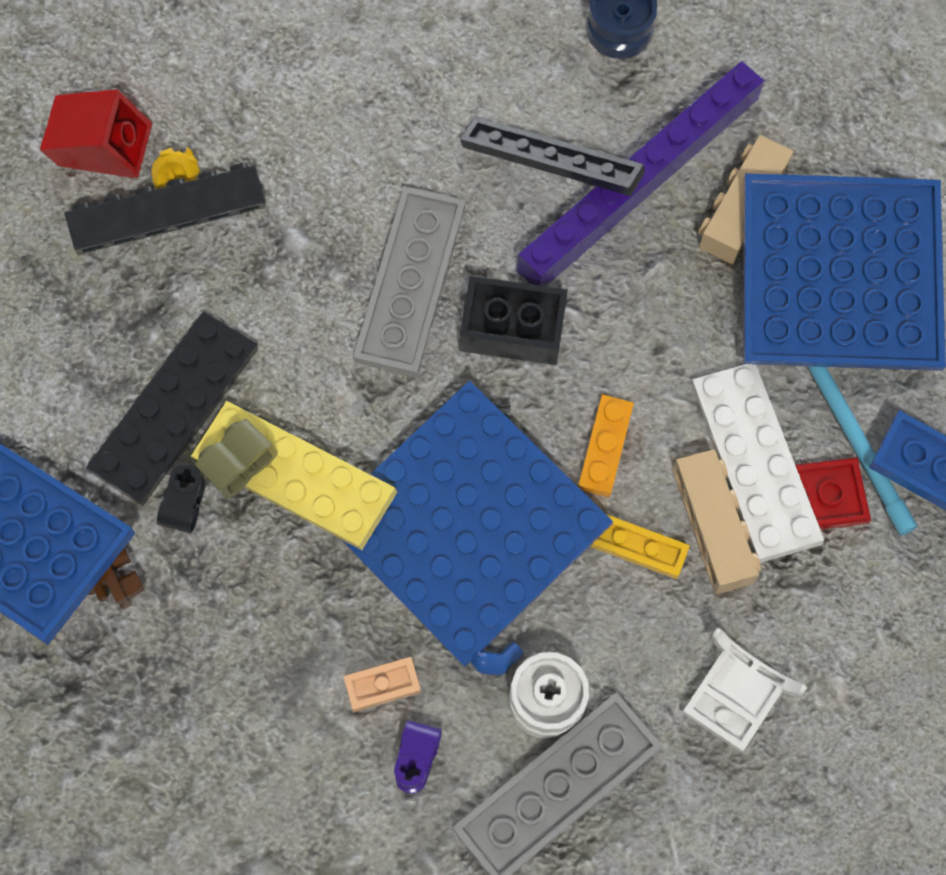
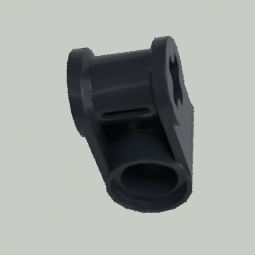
M181 464L173 469L165 496L159 506L157 525L190 534L194 531L206 487L204 478L195 466ZM190 477H192L195 481L194 484L188 483L187 487L184 488L181 484L182 481L188 482Z

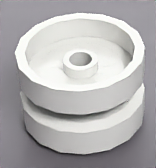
M556 652L539 653L526 659L516 670L509 692L510 711L516 724L527 734L541 739L558 738L565 735L580 722L589 699V683L582 668L570 657ZM545 693H551L553 695V699H545Z

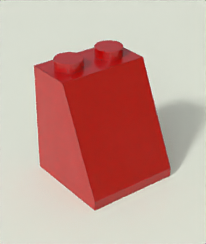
M118 89L55 95L40 151L60 167L138 178L153 123Z

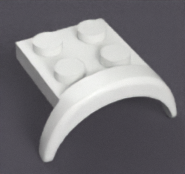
M717 628L712 635V640L721 654L682 713L742 753L780 694L801 696L807 687L803 683L792 680L768 667L738 646L722 629Z

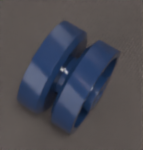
M590 0L586 29L590 44L599 53L610 58L626 59L637 56L647 48L652 40L657 16V1Z

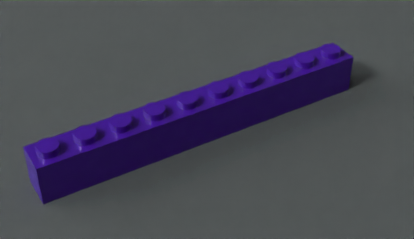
M743 61L739 62L627 159L644 164L645 174L631 196L595 187L518 254L517 272L532 285L547 286L758 101L765 80Z

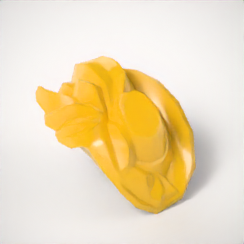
M186 147L185 153L175 152L172 148L161 150L160 156L154 161L151 171L155 189L167 187L166 183L175 179L184 178L186 182L196 180L198 174L201 173L197 159L188 147Z

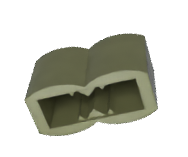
M245 418L240 422L231 424L226 429L224 437L220 442L204 448L199 454L195 466L228 500L241 491L253 476L267 467L278 453L274 446Z

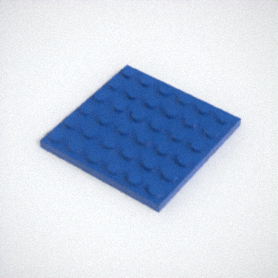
M745 173L743 205V364L943 371L946 368L941 180Z
M469 380L370 474L395 487L397 494L363 550L342 539L340 540L466 668L471 663L474 653L484 650L613 525V521Z

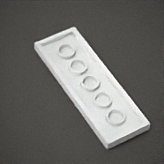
M745 364L692 379L693 391L718 458H722L726 464L728 471L726 480L730 490L733 489L737 495L740 518L747 524L750 534L749 542L753 552L757 554L760 563L823 545L824 538L757 366Z

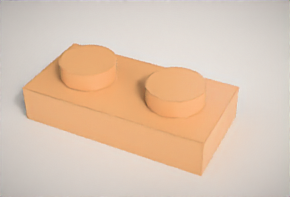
M411 657L343 676L353 713L421 693Z

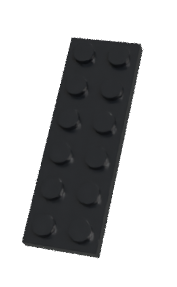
M203 311L86 466L87 471L141 506H144L258 351V344Z

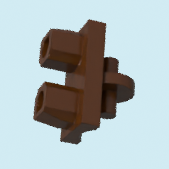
M125 548L88 594H96L99 602H103L109 598L105 590L109 587L116 603L120 605L122 610L132 606L129 600L145 590L136 571L121 578H118L115 572L116 569L131 562Z

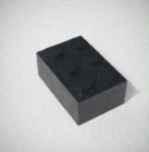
M469 276L460 331L459 351L557 365L568 290Z

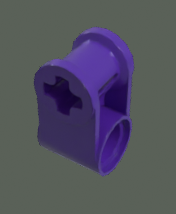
M407 720L394 769L395 780L401 791L407 794H415L425 787L432 762L439 748L442 729ZM411 768H415L417 776H413L411 781H407L405 773H409Z

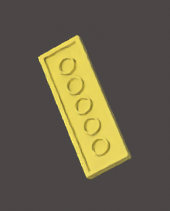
M226 401L192 453L191 458L197 462L199 454L204 448L220 442L224 437L226 429L231 424L246 418L274 446L278 455L260 473L253 476L244 488L363 550L396 496L397 490L395 487Z

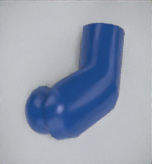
M511 642L500 654L485 652L484 650L475 652L472 656L471 664L481 674L500 676L505 674L524 655V652L516 643Z

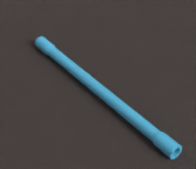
M807 366L883 501L885 510L898 534L903 536L915 530L918 525L905 502L899 497L890 479L869 468L875 452L828 368Z

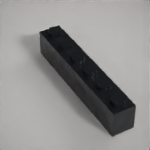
M239 163L230 166L228 172L217 174L216 171H207L199 174L196 180L186 182L184 178L175 179L167 182V187L154 190L153 186L143 187L135 190V195L122 198L121 194L107 196L103 198V203L92 206L90 202L75 204L71 206L72 211L64 212L74 250L77 255L266 208L256 166H248V163Z

